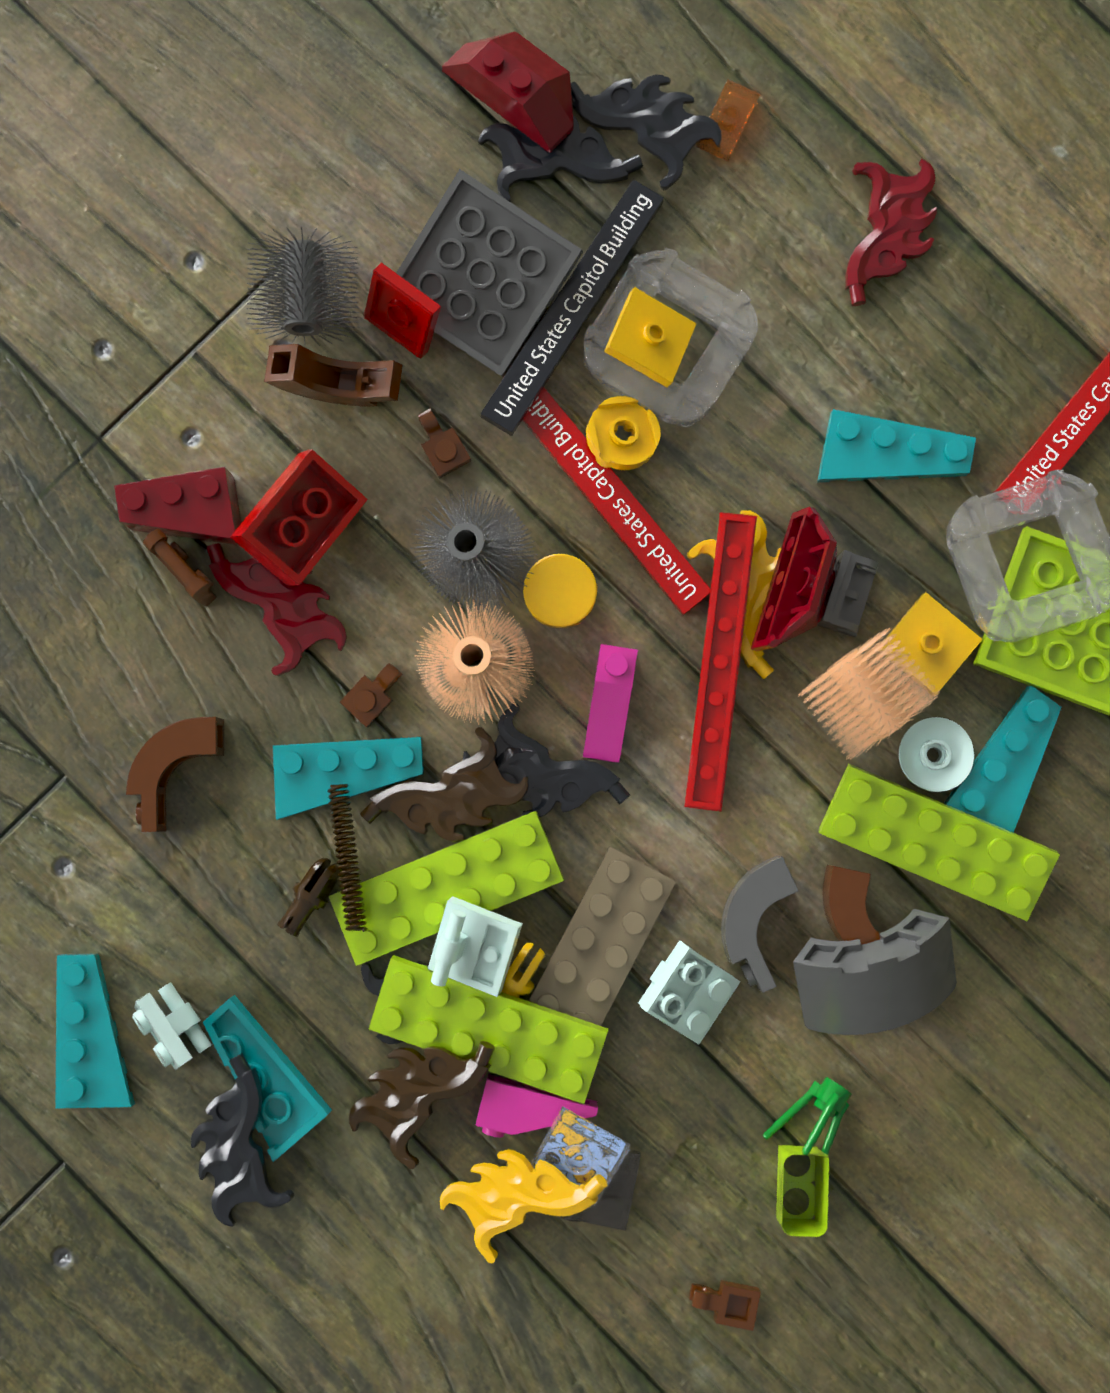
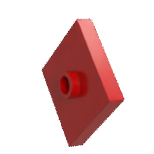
M381 262L373 270L364 318L421 359L429 351L441 306Z

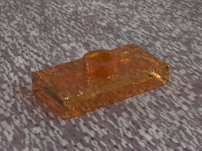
M728 79L709 117L721 129L722 140L720 147H716L712 139L702 140L697 143L696 147L729 162L759 100L760 94Z

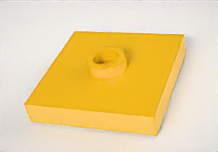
M634 287L629 292L604 352L667 388L674 380L697 323Z
M925 592L887 635L888 638L893 634L895 637L890 640L891 642L883 646V649L900 640L901 642L897 644L898 646L892 649L893 651L889 654L891 655L902 647L905 650L900 653L899 658L904 654L910 653L911 655L907 657L908 659L902 663L914 661L915 663L909 666L911 668L908 671L913 667L919 666L920 668L916 670L918 672L912 676L923 672L924 676L919 679L918 684L924 679L930 680L927 682L928 684L925 689L932 685L934 686L931 688L933 690L928 693L935 694L942 689L983 639Z

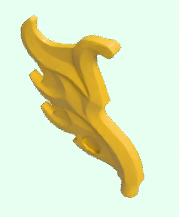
M741 510L740 514L757 516L741 657L748 668L752 667L762 679H765L774 669L762 657L764 655L763 650L756 652L751 649V645L781 548H778L776 557L770 556L766 549L767 529L763 519L755 512ZM709 539L698 543L688 551L687 557L694 559L700 554H707L714 560L717 540Z
M515 1150L499 1151L497 1157L507 1161L508 1166H498L492 1163L474 1165L471 1168V1172L481 1174V1180L472 1183L458 1181L448 1185L440 1196V1208L444 1210L451 1203L460 1206L466 1212L475 1228V1245L487 1262L492 1264L498 1257V1252L492 1248L491 1238L522 1224L526 1219L527 1212L533 1211L558 1217L577 1214L595 1204L598 1199L597 1196L608 1184L602 1175L596 1174L586 1185H577L571 1182L556 1166L547 1161L539 1159L535 1166L536 1169H534L530 1161L523 1154Z

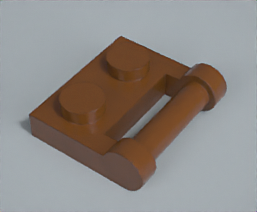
M155 529L149 533L142 542L144 546L156 555L186 588V592L194 600L207 607L217 598L209 589L214 583L200 568L193 571L185 561L190 557L175 541L169 545L166 542L168 537L161 529Z

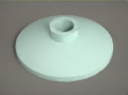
M931 717L915 723L906 731L899 746V762L904 774L914 785L927 791L942 792L957 787L967 778L974 762V748L969 735L960 725L946 718ZM930 748L936 749L939 754L935 762H931L927 757V752Z

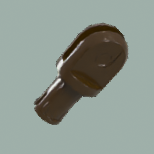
M328 858L318 859L308 870L301 883L296 882L292 888L295 891L294 896L296 898L281 921L277 923L281 929L287 928L285 930L287 933L298 937L313 911L325 908L328 903L326 898L340 877L338 875L340 871L337 869L338 865L336 863L331 865V860Z

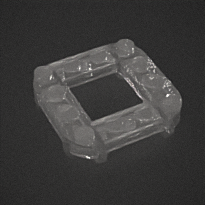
M665 248L664 251H650L640 256L637 254L628 263L627 271L592 326L589 325L584 338V365L597 381L621 396L632 397L638 400V405L643 406L646 410L649 408L656 417L664 422L690 427L709 414L749 351L758 331L757 315L751 304L752 299L741 290L739 294H736L678 259L679 252ZM634 287L653 298L658 293L718 329L682 385L673 381L666 388L604 352L629 292Z
M1064 470L1050 471L1046 476L979 498L975 495L967 499L949 521L946 533L948 549L973 617L989 639L1004 642L1022 641L1097 617L1110 609V538L1095 501L1099 494L1091 482L1087 484L1074 475L1064 473ZM1055 514L1080 581L1016 601V599L1012 600L988 536Z

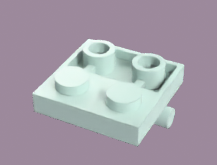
M452 896L447 901L428 965V970L433 971L431 982L437 986H445L447 979L451 978L498 997L504 986L522 923Z
M679 940L667 960H662L650 977L652 982L638 1003L650 1015L695 1043L700 1044L740 981Z
M170 982L159 989L158 992L172 1013L165 1016L152 995L148 993L136 1001L134 1008L137 1012L133 1014L132 1018L144 1036L151 1032L158 1043L154 1046L153 1050L163 1066L167 1067L171 1064L176 1070L192 1059L179 1035L185 1032L198 1053H201L212 1044L199 1026L198 1022L201 1020L190 1003H184Z

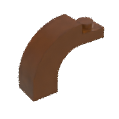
M300 344L269 346L264 382L286 392L323 402L377 407L378 402L398 401L403 365L395 360L351 362L333 359L317 354Z
M197 717L175 722L154 734L140 749L128 775L126 795H141V802H138L136 806V820L138 825H141V832H166V788L170 776L179 765L195 757L224 756V719L218 717Z
M827 865L823 882V906L829 926L839 941L860 939L861 945L880 940V933L872 926L866 911V896L871 874Z

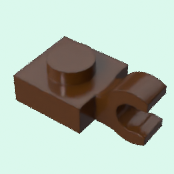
M431 409L417 415L430 439L421 444L422 449L439 479L471 462L469 454L453 427L443 432Z
M388 663L374 681L364 675L344 696L340 703L365 727L369 728L393 702L386 692L403 674L394 665Z
M721 1280L719 1291L692 1283L689 1300L692 1301V1307L715 1311L713 1318L716 1324L753 1331L761 1292L758 1287Z

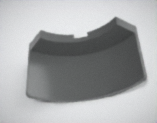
M913 909L896 926L880 933V940L861 945L860 939L827 941L810 938L793 961L804 1024L810 1030L829 1034L862 1035L887 1031L909 1024L942 1004L953 992L957 983L950 918Z

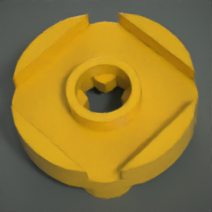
M627 396L612 397L604 400L593 412L586 427V439L591 452L596 456V461L600 466L617 470H632L641 467L653 456L661 437L660 425L656 415L649 408L646 410L643 406L638 405V400ZM618 426H623L626 432H631L632 436L628 437L627 441L621 440L616 436L615 433L618 430Z

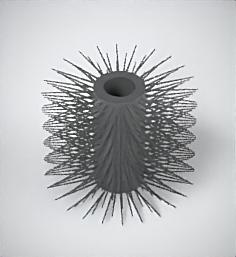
M302 233V240H296L295 235H292L293 241L287 238L285 239L289 242L286 243L278 240L285 245L275 243L272 240L266 242L273 243L272 245L274 246L261 243L255 244L272 249H247L271 252L253 254L269 257L266 259H248L269 262L264 264L252 263L250 265L270 267L262 269L247 268L269 272L264 274H248L266 276L268 278L251 279L269 282L259 284L247 283L267 287L248 288V290H262L266 293L255 294L249 292L247 294L268 297L246 298L266 302L248 304H275V306L262 305L265 308H246L266 312L246 313L264 316V318L247 319L276 320H261L268 322L246 324L272 325L265 328L252 329L280 328L268 332L274 333L285 330L276 335L287 332L285 335L290 333L296 335L295 338L297 336L298 338L299 336H304V343L305 336H311L314 339L313 335L320 336L319 333L328 335L322 331L336 335L339 333L330 330L354 332L336 327H352L340 323H352L353 321L342 319L358 318L341 314L360 313L340 310L341 308H359L358 306L350 307L340 304L358 302L339 299H355L360 297H348L339 294L358 293V291L348 292L339 289H358L359 287L341 286L338 284H355L359 282H346L337 279H352L355 277L338 274H358L359 272L339 271L337 269H354L357 267H344L337 264H359L338 260L359 257L336 256L352 252L330 251L358 247L344 246L329 249L331 246L343 243L329 244L322 247L321 245L327 242L319 243L326 235L314 242L310 241L314 233L310 239L308 236V240H303ZM327 324H335L340 326H330Z
M463 489L462 502L464 512L461 502L459 510L457 505L456 508L455 506L452 509L450 508L452 512L450 514L448 509L438 501L453 525L442 514L441 516L449 523L452 529L429 511L444 528L433 522L431 524L433 526L430 527L436 529L434 531L438 533L427 532L433 535L425 534L419 536L431 537L424 540L434 543L424 542L415 544H433L432 546L424 545V547L442 549L417 551H436L416 556L430 555L418 561L426 560V558L434 559L421 564L429 565L420 570L434 568L427 572L424 571L420 575L429 572L434 573L425 577H431V580L427 581H432L429 586L441 582L442 584L436 588L434 587L433 590L439 587L437 593L441 592V596L446 593L444 599L451 593L448 602L455 596L452 605L458 596V601L460 602L463 594L462 606L467 596L468 604L471 593L472 600L474 599L473 595L476 589V610L477 596L479 607L481 606V588L483 609L485 600L484 590L486 593V606L488 601L487 592L490 602H492L491 592L493 596L495 594L498 601L497 593L499 590L512 601L497 577L513 594L514 592L497 573L522 592L508 576L516 580L518 577H521L519 573L524 571L520 570V568H531L521 565L526 563L516 560H535L518 559L517 557L526 558L534 557V555L518 556L509 554L534 552H515L527 549L520 547L533 543L517 544L527 540L519 539L528 534L521 536L519 534H523L528 529L518 530L526 526L518 527L523 522L519 521L520 517L509 520L514 510H510L511 512L509 513L510 506L505 509V504L504 508H501L500 511L498 508L496 509L498 498L492 507L489 505L490 509L488 511L487 504L490 494L485 502L484 517L482 515L484 498L480 509L479 502L477 503L475 516L477 490L473 507L471 506V491L469 516L468 497L466 514Z

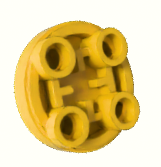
M553 554L540 559L531 567V571L527 573V578L524 581L526 586L523 587V594L529 613L537 621L552 628H568L580 624L590 614L597 597V584L592 571L582 560L568 554Z

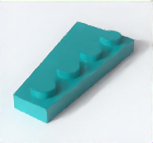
M833 409L829 417L817 483L830 482L831 480L863 481L864 479L877 478L890 480L900 479L901 477L937 478L967 476L971 469L976 438Z
M1032 685L1027 686L974 760L967 778L953 789L944 804L1014 833L1062 707Z
M422 737L274 745L273 764L276 820L329 804L331 799L328 798L330 793L327 791L331 788V784H348L347 788L337 790H349L350 792L338 796L353 797L424 775Z
M99 954L57 955L55 1109L132 1107L135 1105L133 1092H130L126 1078L128 1072L125 1059L121 1057L117 1041L118 1031L116 1022L112 1020L108 1002L110 998Z
M235 995L203 1021L224 1066L229 1067L234 1079L237 1078V1075L229 1060L240 1053H243L251 1069L256 1068L261 1083L263 1101L262 1110L255 1127L258 1133L262 1132L269 1146L267 1151L274 1162L324 1119L332 1109Z

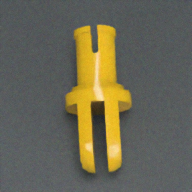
M526 943L508 969L502 989L503 993L519 998L520 995L532 992L534 983L531 981V978L545 957V953L541 948L523 974L519 969L534 944Z

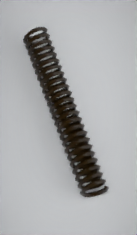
M331 784V788L327 792L330 793L328 798L331 799L329 804L332 805L330 810L333 811L330 815L334 817L331 822L335 823L332 828L336 829L333 831V834L336 835L333 839L337 841L334 845L338 847L335 851L339 853L336 855V858L339 859L336 863L340 865L337 869L341 871L338 875L342 877L339 882L343 883L340 885V888L344 889L340 892L344 895L341 899L345 901L342 906L346 907L343 912L347 913L344 915V918L348 919L344 923L349 925L345 930L365 932L368 928L360 926L366 925L367 922L359 920L365 919L366 916L358 914H362L366 910L357 909L365 904L356 903L363 901L364 898L355 897L362 895L363 892L354 891L361 889L362 886L353 885L360 883L362 880L352 879L359 877L361 874L351 873L359 871L360 868L350 867L358 865L359 862L349 861L359 857L357 855H349L356 853L358 850L348 849L355 847L357 844L347 843L355 841L356 838L346 837L355 834L354 831H346L353 829L354 826H341L353 823V820H340L352 817L353 814H339L352 810L350 807L339 808L348 806L351 802H338L350 799V796H338L349 793V790H337L347 788L349 785Z

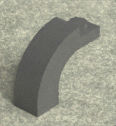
M783 856L772 857L749 870L732 889L722 915V943L728 961L735 964L744 959L746 964L740 967L750 987L756 985L762 993L777 986L758 947L757 927L759 920L765 910L773 903L799 891Z

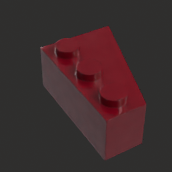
M226 467L114 485L119 522L133 531L151 533L155 529H161L166 536H181L199 539L200 541H214L240 546L230 538L241 524L235 479Z

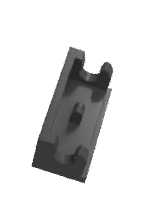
M844 550L837 557L834 567L835 579L827 590L823 603L825 605V612L820 622L817 623L818 626L852 637L857 636L872 582L878 569V562L853 554L847 550Z

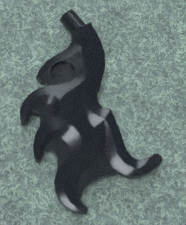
M664 75L649 76L641 81L636 89L632 88L633 82L631 78L623 79L613 83L603 92L594 96L585 95L578 84L572 82V108L585 121L594 127L604 130H632L636 132L638 144L668 166V175L660 181L662 190H668L679 180L684 169L683 161L695 144L705 139H712L716 147H720L722 136L718 124L707 116L693 115L683 109L684 104L694 103V97L683 92L666 93L659 90L660 86L669 85L671 82L670 78Z
M574 115L573 131L551 153L519 129L502 123L492 124L485 128L480 134L478 141L479 145L490 141L499 147L502 155L503 170L498 175L497 188L499 195L511 202L509 188L512 184L519 181L553 178L557 171L566 170L588 182L598 184L614 183L627 180L628 175L642 169L643 164L638 154L623 161L620 158L615 159L609 153L602 136L591 126L586 128L585 133H580L579 123Z
M517 703L515 705L511 704V711L507 708L501 715L498 722L499 735L495 741L497 750L495 762L502 777L509 783L519 784L524 777H528V791L522 800L532 802L533 806L532 810L523 811L522 816L536 810L539 818L545 816L553 809L556 802L562 803L560 808L563 813L579 808L594 793L600 791L605 793L608 791L619 805L631 796L619 782L621 780L619 777L596 762L587 760L557 762L552 760L546 747L520 733L514 727L513 718L520 711V706ZM464 751L463 760L470 758L469 753Z
M243 1053L229 1060L237 1075L235 1079L236 1084L232 1089L218 1095L211 1101L205 1111L207 1115H212L213 1119L201 1123L191 1136L192 1148L197 1147L200 1141L206 1144L205 1154L202 1156L199 1164V1179H205L208 1172L214 1176L215 1190L211 1197L213 1213L218 1221L230 1227H233L236 1223L231 1216V1211L239 1203L258 1201L265 1207L274 1208L288 1203L294 1197L292 1190L277 1193L271 1188L268 1182L262 1147L253 1141L252 1133L262 1110L263 1095L256 1068L251 1069Z

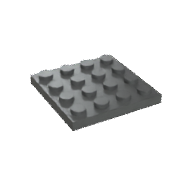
M459 169L396 273L441 306L434 332L504 378L583 254V251Z

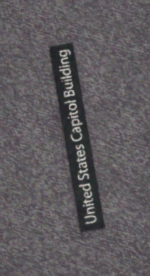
M633 179L482 410V419L510 436L514 434L660 209L664 197Z

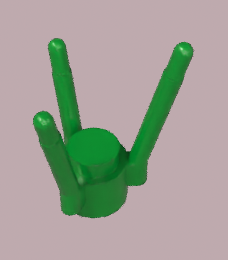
M825 1077L822 1084L814 1081L809 1090L764 1132V1139H769L806 1104L816 1097L817 1099L813 1105L823 1112L802 1152L804 1155L810 1153L829 1118L832 1117L833 1119L821 1150L828 1155L842 1117L849 1107L847 1102L852 1093L828 1077Z

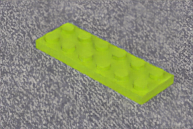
M848 764L818 829L819 833L1025 921H1028L1060 856L1057 851L851 764Z
M536 810L357 884L362 886L361 889L354 891L363 892L362 895L355 897L364 898L363 901L356 903L365 904L363 907L357 908L366 910L364 913L358 914L366 916L365 919L359 920L367 922L366 925L360 926L368 928L365 932L345 930L349 925L344 923L348 920L344 918V915L347 913L343 912L346 907L342 906L345 901L341 898L344 895L337 892L330 895L329 899L355 965L358 966L438 933L447 901L452 896L492 911L563 882L565 879Z
M395 955L390 958L369 1030L423 1049L431 1046L444 1048L464 1059L475 1057L481 1041L489 1042L495 1046V1049L489 1061V1064L492 1066L488 1071L585 1104L608 1028L503 992L496 997L451 978L447 979L445 986H437L431 982L433 971L428 970L427 966Z

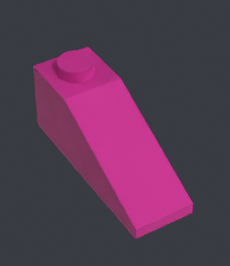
M600 645L583 751L584 758L616 763L620 761L634 679L637 649Z
M488 1074L475 1126L483 1127L482 1132L484 1134L502 1138L505 1133L515 1135L555 1126L559 1117L562 1116L563 1109L578 1119L594 1117L597 1115L598 1104L597 1101L586 1099L585 1104L512 1079Z

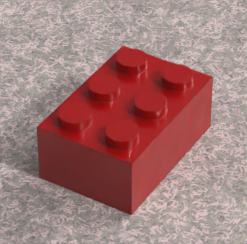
M313 449L298 453L230 538L287 586L300 585L368 499Z

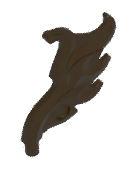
M478 727L475 733L481 740V748L474 756L443 771V777L437 783L403 781L383 788L370 798L372 802L360 815L371 824L382 812L387 813L390 811L395 813L408 828L425 835L428 832L427 826L431 824L434 831L441 838L449 842H459L465 840V837L462 834L455 833L456 826L484 827L492 824L493 819L483 817L484 811L488 807L497 805L510 806L521 801L527 794L529 780L528 777H524L519 784L507 782L502 777L495 762L497 751L495 742L482 727Z
M481 1041L475 1057L473 1056L470 1059L460 1058L444 1048L435 1046L425 1048L424 1055L426 1059L412 1048L400 1047L395 1049L387 1057L389 1059H398L400 1065L396 1068L379 1070L368 1078L369 1082L378 1081L380 1090L373 1096L363 1097L353 1105L349 1114V1124L352 1131L358 1130L360 1122L366 1121L376 1125L389 1139L394 1157L409 1169H414L420 1161L409 1153L408 1142L411 1136L432 1115L433 1101L458 1097L472 1090L492 1066L489 1064L495 1046L489 1042Z

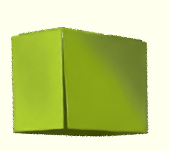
M778 1145L776 1219L784 1232L790 1236H822L828 1227V1155L818 1147L813 1146L808 1154L810 1159L809 1170L804 1175L796 1177L787 1173L784 1168V1162L791 1155H804L802 1152L804 1146ZM800 1188L807 1193L809 1206L804 1213L792 1215L785 1210L783 1196L789 1189Z

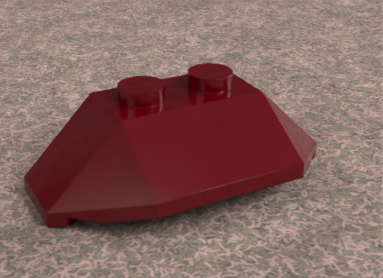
M516 31L465 43L442 66V71L549 153L573 131L570 72Z
M809 506L791 515L751 645V649L756 652L774 648L816 627L824 615L825 605L823 603L825 596L835 579L834 566L837 559V542L815 508Z

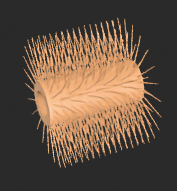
M473 599V615L471 611L468 613L469 605H467L468 620L459 604L465 631L453 608L464 638L450 617L462 640L459 639L443 617L442 619L449 631L432 616L441 627L442 633L439 635V630L434 631V635H436L434 637L437 638L433 641L434 643H423L427 644L425 647H429L427 650L431 651L417 650L433 653H419L430 655L422 657H429L423 659H432V661H419L428 663L416 665H431L418 668L428 670L421 672L422 674L429 673L422 675L429 678L421 681L428 684L424 687L432 685V688L435 687L437 689V694L435 695V692L432 691L429 694L431 695L430 697L435 699L439 696V693L442 695L434 702L437 701L438 703L444 698L445 700L441 708L444 705L445 707L448 705L447 709L450 707L449 711L455 703L453 709L457 704L455 711L461 714L464 705V716L465 713L466 717L467 714L469 716L470 709L471 721L473 708L476 720L477 707V723L479 725V714L481 716L484 713V707L493 723L487 695L498 717L487 687H489L502 712L504 713L491 687L511 711L502 694L514 704L515 701L511 696L519 693V690H517L520 688L519 682L526 684V681H528L526 679L524 681L526 677L519 676L524 674L516 672L533 674L522 671L535 670L520 669L534 667L516 666L533 663L519 662L533 660L527 659L533 656L522 654L531 650H528L530 647L525 648L529 646V644L526 645L525 640L519 642V639L515 637L521 635L518 628L510 633L509 631L514 628V625L508 630L506 629L511 619L509 621L506 620L501 626L499 623L497 624L498 619L495 622L498 614L495 618L494 614L490 623L486 609H484L483 618L482 612L481 616L479 612L478 618L476 606L475 624V604ZM482 660L479 665L470 667L473 662ZM485 713L482 716L483 721H485Z
M884 630L879 635L877 634L871 640L869 639L860 648H855L841 657L826 670L827 672L820 675L818 679L816 678L799 694V696H802L806 692H810L814 687L818 688L805 699L811 700L817 695L819 697L816 699L817 701H814L813 704L811 703L813 707L818 703H822L825 699L828 700L820 705L821 707L818 709L820 711L828 710L823 715L829 718L828 716L831 713H835L834 717L830 718L833 721H840L835 724L839 728L838 730L843 734L842 736L845 735L846 742L850 740V737L852 738L854 747H856L855 749L858 748L859 752L865 751L878 740L881 741L888 736L890 737L892 733L902 729L901 727L905 723L911 721L909 720L911 717L919 714L916 712L923 709L922 707L929 703L927 695L922 697L920 694H917L924 689L920 690L919 684L916 685V688L913 686V683L917 681L914 678L915 676L910 677L902 672L903 670L906 671V668L909 670V666L903 664L902 668H898V665L902 663L901 661L905 660L902 657L897 661L893 660L898 657V654L901 655V652L896 650L894 654L890 655L888 653L889 651L892 652L891 650L894 649V646H897L892 644L888 648H882L891 642L890 640L893 638L887 637L882 642H878L877 646L873 645L888 633L887 630Z

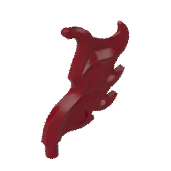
M923 158L919 161L921 171L914 176L908 177L888 173L884 167L872 162H858L852 169L854 175L865 174L872 181L867 220L873 226L872 232L855 248L848 261L845 290L849 289L852 306H861L866 303L864 286L867 281L873 278L890 277L900 273L907 267L906 261H903L901 258H918L924 255L932 246L934 241L932 237L925 242L919 240V235L929 227L937 213L936 207L928 213L922 209L925 197L932 191L935 184L934 169Z
M220 543L206 547L211 564L208 566L222 588L237 599L263 608L264 617L262 621L282 646L285 653L283 662L272 668L271 672L273 675L280 676L295 669L301 661L302 653L320 640H334L337 643L338 650H343L347 640L344 626L337 618L325 614L317 606L319 598L330 600V596L322 588L304 582L300 585L287 586L255 558L240 563H230L228 559H225Z

